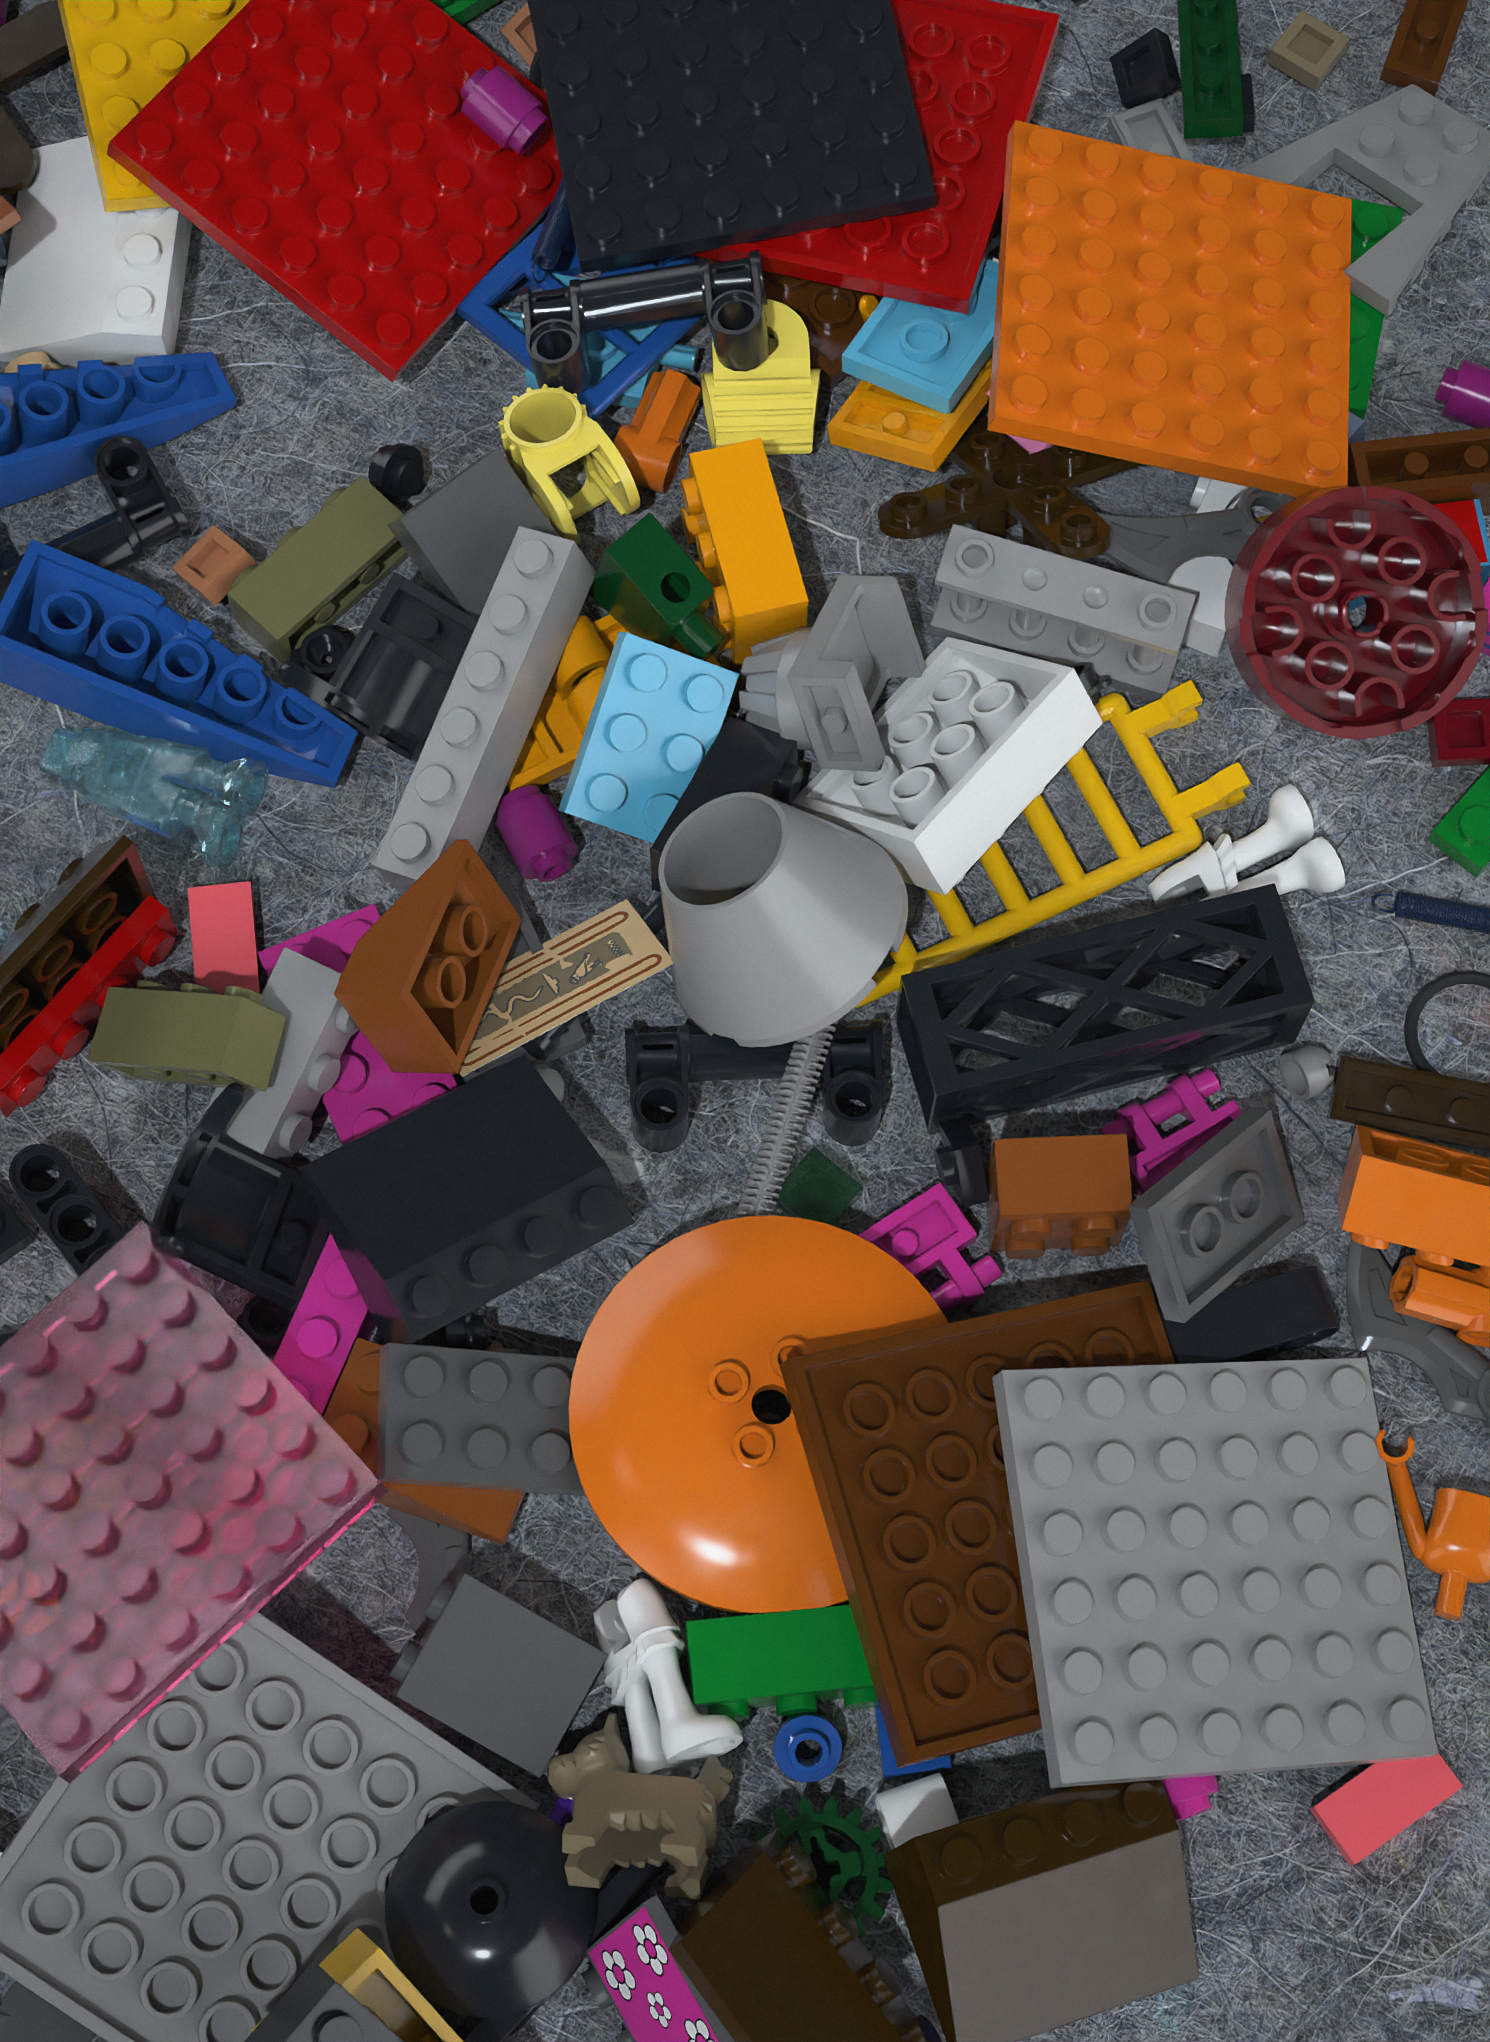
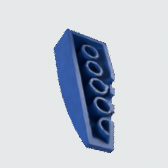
M213 352L136 357L132 365L117 366L103 365L102 359L78 361L77 368L42 370V364L17 365V372L0 373V508L53 491L96 474L94 465L95 453L100 445L109 438L129 436L140 441L148 451L236 406V397Z
M31 540L0 603L1 683L95 721L157 743L247 769L335 788L356 740L358 731L294 687L286 689L263 673L264 666L247 654L243 653L239 656L212 638V630L195 618L189 622L164 604L165 598L150 587L36 540Z

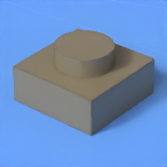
M1301 10L1271 48L1267 63L1316 92L1346 53L1350 38Z

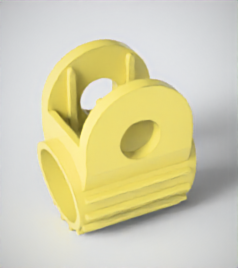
M767 299L765 310L768 333L773 335L775 339L769 338V354L758 367L748 371H733L725 368L717 358L712 338V372H701L702 400L712 448L761 438L766 455L812 453L821 368L810 369L809 336L801 317L787 305Z
M547 384L535 390L527 387V393L520 397L513 395L511 405L502 408L504 420L498 423L506 460L560 537L573 540L578 544L580 538L573 520L606 501L611 503L620 516L623 514L628 515L639 509L640 497L629 468L616 446L600 425L587 416L586 405H580L576 393L571 394L565 391L563 386L548 388ZM578 459L585 467L587 478L580 491L567 499L549 475Z

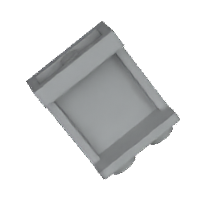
M839 575L787 675L821 769L878 772L886 753L872 711L888 679L892 677L920 678L926 668L898 580L893 576Z

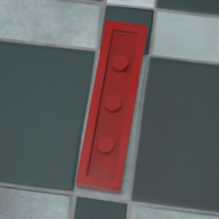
M149 895L0 1054V1113L7 1118L17 1106L25 1107L31 1103L41 1092L45 1084V1076L61 1059L68 1060L72 1058L83 1047L89 1035L88 1030L100 1018L108 987L132 988L131 983L148 965L150 967L158 965L169 954L174 945V937L178 934V930L169 909L154 897Z

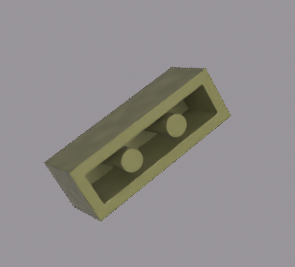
M362 476L348 488H338L327 497L320 512L303 527L296 526L290 529L279 541L276 551L260 565L249 566L237 576L231 590L227 593L234 620L281 664L285 661H290L292 651L300 648L302 641L308 634L322 626L333 625L409 557L387 526L403 513Z
M138 980L136 989L108 987L88 1061L134 1080L226 1088L231 1083H237L245 1090L266 1092L286 1016L262 1006L263 995L241 987L226 986L224 994H219L210 988L191 983H181L180 990L175 991L160 983Z

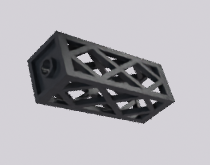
M1273 883L901 975L895 1022L928 1133L933 1135L941 1133L939 1123L964 1117L968 1125H973L1294 1044L1315 1000L1276 885ZM1174 934L1180 936L1167 942ZM1233 950L1238 952L1242 967L1233 975L1187 961ZM1160 973L1219 989L1202 1008L1147 993L1143 990ZM1012 974L1020 976L1019 978H1016L1012 981L1005 983ZM1135 974H1137L1126 986H1124ZM1066 991H1074L1090 996L1074 1013L1030 1001ZM1108 1001H1110V1002L1102 1009V1011L1093 1019L1092 1017H1093ZM1127 1007L1174 1019L1136 1030L1111 1024ZM1003 1012L1059 1028L1039 1049L983 1033ZM978 1014L966 1028L961 1027L972 1015ZM1077 1033H1079L1065 1048H1063ZM968 1048L1012 1060L977 1070L954 1063Z

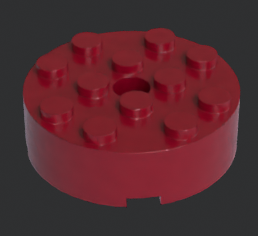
M1336 486L1312 491L1291 500L1269 515L1256 528L1240 551L1229 578L1225 598L1224 619L1229 649L1242 679L1264 705L1289 722L1303 728L1347 739H1366L1385 736L1399 731L1404 732L1420 725L1441 711L1462 689L1476 666L1485 641L1488 625V609L1485 608L1484 591L1480 572H1483L1471 543L1462 530L1439 508L1420 497L1401 490L1379 486ZM1362 596L1366 603V616L1363 623L1354 630L1348 621L1347 612L1349 605L1347 604L1350 600Z

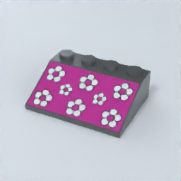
M657 1895L643 1902L588 1948L586 1955L593 1967L581 1973L599 2009L602 2011L614 2005L627 2030L615 2036L617 2042H735L668 1951L678 1932Z

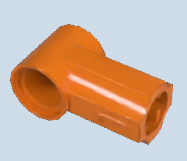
M671 369L663 372L653 371L630 425L622 424L613 442L629 468L635 484L661 494H666L673 482L682 453L681 442L701 399V388L695 385L683 373Z
M1416 1255L1402 1258L1398 1270L1391 1278L1388 1299L1393 1302L1394 1312L1457 1330L1456 1336L1462 1342L1482 1348H1490V1277L1481 1273L1479 1269L1466 1271L1453 1266L1438 1265L1420 1259Z

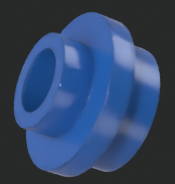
M800 1713L788 1718L778 1728L774 1737L773 1751L776 1763L785 1775L799 1782H815L830 1775L837 1767L842 1754V1743L838 1730L830 1720L816 1713ZM807 1739L814 1740L820 1744V1752L812 1759H802L795 1753V1749L800 1742Z

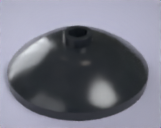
M501 1801L471 1803L452 1809L428 1823L403 1850L395 1864L386 1892V1932L390 1948L402 1972L432 2002L449 2011L469 2017L502 2018L528 2011L551 1998L565 1986L580 1967L590 1946L595 1928V1888L568 1885L564 1866L569 1854L562 1852L563 1829L556 1822L534 1809L515 1803ZM482 1890L495 1891L499 1899L496 1909L486 1915L476 1913L473 1908L475 1896Z

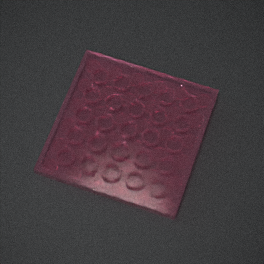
M141 1221L0 1346V1703L58 1776L69 1784L389 1491L178 1258L175 1260L170 1259L152 1248L150 1242L151 1228L144 1221Z

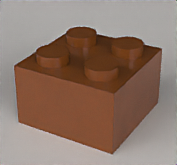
M1127 1134L994 1139L985 1172L990 1200L986 1202L990 1252L1006 1251V1257L1022 1260L1041 1257L1045 1254V1249L1071 1248L1072 1255L1091 1257L1108 1253L1111 1246H1119L1131 1217L1128 1206L1133 1203Z

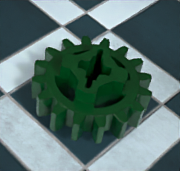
M828 1798L823 1813H813L808 1799H800L799 1817L792 1820L780 1808L773 1813L776 1827L785 1839L789 1840L797 1834L798 1845L805 1850L810 1859L812 1855L811 1844H813L817 1858H821L824 1868H836L838 1875L833 1876L828 1885L827 1896L831 1901H839V1896L847 1884L865 1879L863 1894L858 1903L850 1910L859 1930L858 1938L861 1941L865 1938L866 1933L860 1919L865 1915L880 1921L885 1914L883 1908L873 1900L875 1894H892L894 1889L891 1881L879 1877V1870L886 1868L882 1856L886 1853H875L872 1847L882 1836V1830L876 1827L863 1833L857 1827L862 1815V1810L858 1807L853 1809L845 1819L836 1816V1798ZM758 1829L754 1834V1839L758 1842L770 1834V1832ZM823 1829L841 1834L856 1847L858 1852L843 1853L826 1842Z

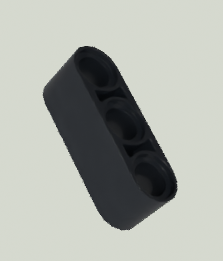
M32 1144L21 1149L13 1157L10 1164L9 1180L26 1209L104 1311L117 1317L131 1316L141 1311L148 1304L153 1290L152 1279L138 1253L61 1152L55 1147L46 1144ZM45 1170L59 1172L56 1183L50 1189L44 1192L29 1190L32 1179L38 1173ZM81 1219L96 1221L94 1232L87 1239L80 1242L66 1240L68 1229L73 1223ZM121 1268L134 1271L132 1282L127 1288L119 1292L103 1290L105 1279L112 1271Z
M1317 1266L1295 1269L1219 1293L1186 1323L1165 1320L1163 1313H1159L1176 1364L1260 1361L1319 1342L1334 1335L1341 1329Z

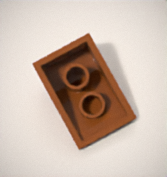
M456 839L356 942L334 991L335 997L392 1072L458 1074L522 922L521 917L468 839Z
M357 1337L306 1457L319 1484L505 1545L525 1492L376 1482L380 1348L383 1345Z

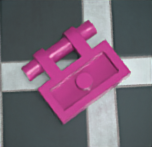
M1206 1068L1190 1078L1184 1074L1165 1084L1166 1092L1141 1106L1136 1102L1131 1103L1117 1111L1118 1119L1099 1129V1135L1127 1134V1142L1131 1141L1139 1148L1140 1153L1129 1158L1131 1184L1139 1196L1144 1194L1242 1114L1234 1099L1214 1111L1210 1110L1204 1099L1221 1088L1216 1075L1211 1069ZM1178 1113L1186 1118L1189 1125L1162 1139L1155 1128L1158 1124Z
M941 1182L857 1235L895 1258L916 1279L939 1266L946 1276L947 1282L929 1294L933 1297L943 1314L960 1303H963L965 1306L971 1305L984 1296L983 1288L1002 1277L998 1265L989 1255L970 1267L959 1252L976 1241L977 1233Z

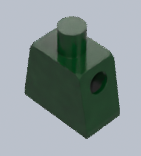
M650 512L604 551L588 594L627 631L635 636L671 648L678 642L692 657L703 661L709 659L722 646L726 637L704 616L715 594L713 585Z

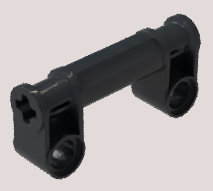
M759 250L750 251L748 258L711 263L708 258L699 259L698 262L586 280L574 279L570 280L568 287L532 292L529 287L519 288V301L526 336V347L539 389L544 384H547L548 388L563 386L565 391L571 394L576 393L577 395L585 390L590 381L591 374L587 345V333L589 331L701 313L708 314L716 355L719 362L725 368L733 371H748L762 364L769 354L770 342L765 310L767 294Z
M116 436L109 438L100 445L94 459L102 492L112 513L56 538L45 545L113 572L134 561L145 558V550L177 535L185 539L191 536L192 532L176 497L169 486L165 485L147 449L140 441L132 437ZM129 466L139 469L137 474L130 479L116 480L112 478L113 473L119 468ZM24 554L0 564V603Z
M871 1019L869 1024L865 1026H835V1032H828L833 1035V1039L826 1038V1041L831 1043L830 1047H823L828 1050V1054L821 1053V1056L826 1058L825 1062L818 1061L819 1064L823 1065L822 1070L818 1068L815 1070L821 1073L818 1078H821L825 1130L833 1140L842 1145L858 1146L865 1144L874 1137L879 1129L884 1097L882 1082L884 1050L881 1019ZM679 1025L676 1032L637 1033L635 1027H625L627 1085H630L631 1128L634 1138L641 1147L650 1152L664 1153L674 1150L683 1143L688 1133V1083L696 1081L783 1079L782 1077L786 1072L785 1068L789 1065L787 1062L791 1057L790 1053L794 1050L793 1045L796 1041L768 1047L739 1046L731 1038L714 1033L710 1036L698 1026ZM845 1100H858L867 1106L869 1112L863 1116L849 1117L841 1113L837 1105ZM663 1106L673 1110L676 1116L668 1123L656 1124L648 1121L644 1114L652 1107Z

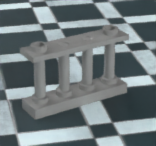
M953 524L934 581V585L943 588L930 624V634L943 638L948 636L1068 667L1082 662H1090L1097 678L1103 675H1110L1112 683L1108 687L1156 701L1167 693L1196 595Z

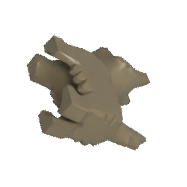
M610 1713L607 1715L604 1729L585 1736L577 1744L574 1751L552 1756L547 1764L548 1782L553 1792L565 1800L568 1798L572 1800V1822L566 1823L562 1833V1852L569 1854L564 1866L568 1885L600 1889L609 1870L615 1864L625 1868H629L631 1865L644 1868L646 1863L659 1867L667 1861L676 1873L667 1878L664 1887L666 1896L699 1900L708 1878V1860L712 1858L713 1852L717 1848L716 1808L729 1793L728 1784L733 1779V1774L730 1770L724 1768L714 1755L707 1758L696 1779L632 1773L631 1763L620 1737L617 1714Z

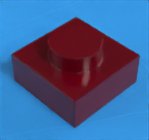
M1490 698L1451 700L1441 711L1427 720L1432 767L1490 764Z

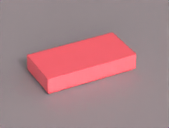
M251 881L188 888L195 984L210 988L219 994H224L226 986L241 987L262 994L260 965L257 954L258 941L254 893Z
M1439 1753L1429 1758L1374 1763L1316 1804L1310 1811L1346 1862L1352 1867L1457 1792L1463 1785Z

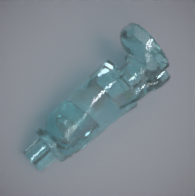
M57 727L42 754L39 766L41 772L61 778L63 787L76 790L84 797L122 818L171 840H176L184 832L185 828L190 829L197 836L200 854L209 866L221 870L227 869L233 863L241 845L243 824L239 812L249 816L256 812L262 802L268 781L267 765L263 761L251 757L232 760L225 764L211 763V755L206 748L125 732L98 731L96 734L95 730L89 727L83 728L80 733ZM202 792H206L215 796L221 802L200 800Z

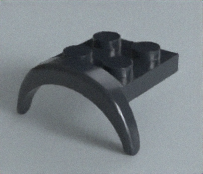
M394 572L329 683L291 661H285L280 666L278 674L286 683L346 723L404 758L417 763L478 620L399 573Z
M231 1083L213 1101L184 1145L160 1197L151 1226L150 1242L156 1252L175 1260L179 1258L294 1312L316 1267L329 1229L302 1174L222 1136L228 1122L245 1096V1089L241 1085Z

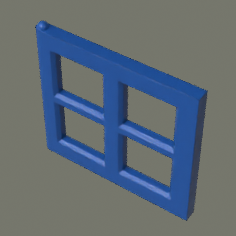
M544 222L489 271L458 305L456 310L457 314L533 374L534 370L527 351L525 334L495 311L492 306L524 276L543 291L566 287L536 264L534 265L535 278L540 281L543 279L544 273H547L541 284L536 283L532 277L531 266L533 260L531 255ZM571 225L570 231H569V233H568V236H569L570 234H572V235L574 236V234H573V229H572V225ZM647 261L609 268L598 277L657 267ZM707 313L664 319L640 343L619 327L595 330L626 356L593 387L588 384L585 390L577 395L580 405H586L587 416L595 420Z

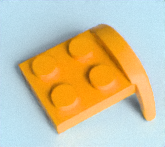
M869 294L863 295L859 302V310L864 323L879 304L875 296ZM992 358L985 362L949 415L861 380L827 425L830 444L935 473L990 399L987 392L991 384Z

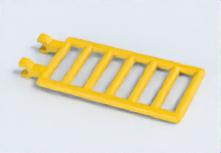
M1192 680L1180 684L1168 691L1160 699L1134 711L1131 710L1126 699L1116 692L1101 697L1094 706L1102 722L1110 721L1169 824L1173 832L1172 834L1140 848L1086 750L1082 747L1065 765L1118 859L1085 874L1040 794L1022 812L1063 885L1029 900L1001 847L995 841L979 860L1007 911L973 926L953 888L946 895L926 889L951 937L917 953L905 930L898 952L894 953L889 950L895 964L875 972L872 979L877 985L855 1008L862 1007L898 990L901 975L958 962L1199 848L1203 843V835L1195 820L1214 811L1226 810L1244 802L1246 795L1243 790L1248 788L1251 782L1240 763L1237 762L1219 771L1207 781L1182 793L1178 792L1148 738L1167 729L1180 728L1198 720L1199 714L1195 708L1202 705L1203 699Z

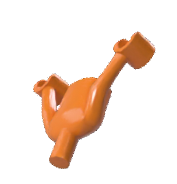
M1382 1429L1378 1432L1375 1443L1379 1456L1386 1462L1388 1476L1408 1546L1414 1557L1420 1560L1424 1567L1442 1575L1434 1614L1445 1619L1460 1620L1467 1584L1487 1583L1490 1581V1497L1458 1489H1438L1435 1495L1432 1518L1427 1531H1425L1423 1516L1406 1466V1462L1414 1452V1440L1408 1435L1403 1442L1401 1456L1391 1457L1382 1448V1440L1385 1435V1429Z

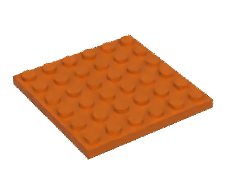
M1015 120L1007 137L987 430L1246 487L1259 488L1260 490L1278 494L1283 493L1292 497H1299L1323 488L1347 486L1351 279L1344 273V270L1351 265L1352 199Z

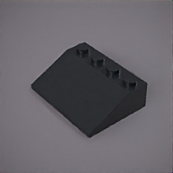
M525 1054L299 1167L385 1344L413 1343L635 1223L606 1163Z

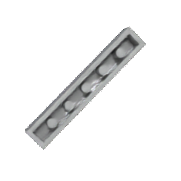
M522 526L518 527L372 865L399 892L405 893L456 839H468L476 853H478L596 574L592 565L573 540Z

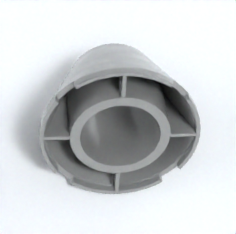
M737 792L718 797L702 805L688 815L674 830L666 842L660 857L658 876L669 955L673 962L671 971L675 992L688 1016L710 1036L714 1033L731 1038L739 1046L768 1047L793 1042L812 1035L842 1018L868 996L877 985L872 976L883 963L889 950L897 953L902 943L908 918L907 890L899 869L886 851L864 835L763 794Z

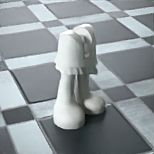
M1287 784L1277 789L1270 798L1268 820L1263 826L1233 843L1228 834H1221L1213 846L1206 841L1196 852L1159 874L1149 884L1148 890L1156 906H1163L1201 887L1208 894V897L1200 900L1204 901L1275 883L1279 895L1298 889L1330 893L1345 886L1346 879L1341 861L1329 841L1323 836L1311 840L1314 833V824L1310 810L1298 789L1291 784ZM1301 847L1287 860L1255 876L1238 881L1236 873L1272 856Z
M643 1578L635 1580L622 1588L618 1593L617 1600L605 1601L593 1613L594 1626L601 1650L608 1654L604 1661V1684L612 1688L611 1704L620 1709L625 1708L632 1744V1773L678 1776L692 1779L699 1773L697 1762L707 1760L712 1755L718 1757L726 1754L742 1743L743 1736L737 1722L726 1715H701L692 1703L683 1682L679 1666L680 1655L685 1645L679 1638L681 1629L674 1622L660 1592L650 1580Z

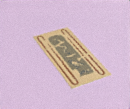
M627 899L542 943L544 949L532 954L529 950L503 965L459 1070L462 1077L673 965L668 952Z

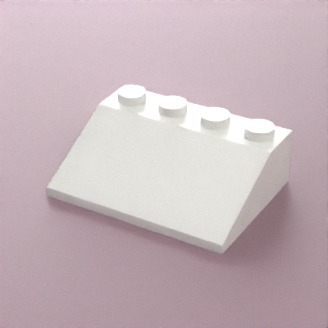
M88 136L31 149L37 168L33 180L24 189L18 191L16 211L22 220L12 228L0 304V362H11L15 358L32 351L47 353L51 363L76 367L78 361L102 359L103 365L117 366L132 365L136 357L174 355L192 222L173 207L105 212Z
M947 636L924 661L926 668L920 678H908L873 715L886 753L878 772L822 769L791 804L795 808L873 840L894 861L904 882L946 895L965 877L966 872L986 850L1002 837L1008 826L1033 799L1043 792L1050 780L1072 756L1082 749L1084 743L1103 724L1074 668Z

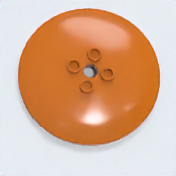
M777 1215L747 1216L699 1227L674 1238L634 1266L612 1289L596 1312L577 1354L570 1387L569 1434L579 1480L593 1512L615 1544L643 1572L666 1588L687 1599L711 1608L737 1614L753 1615L832 1607L847 1602L848 1597L792 1407L791 1413L783 1422L766 1424L754 1415L751 1405L757 1394L765 1390L780 1391L789 1400L780 1370V1365L788 1358L948 1324L946 1317L923 1285L895 1258L873 1243L849 1231L826 1223L799 1217Z

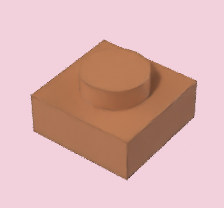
M212 525L171 569L185 584L215 607L231 590L237 576L257 562L242 546Z

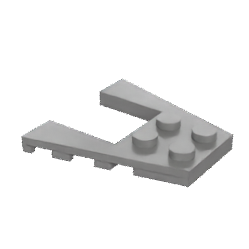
M1411 84L1235 171L1305 188L1335 164L1411 213L1407 219L1344 270V273L1351 279L1350 292L1387 317L1395 310L1397 298L1407 284L1412 285L1423 269L1424 259L1436 241L1441 243L1450 230L1452 218L1462 204L1467 205L1490 172V131L1415 84Z

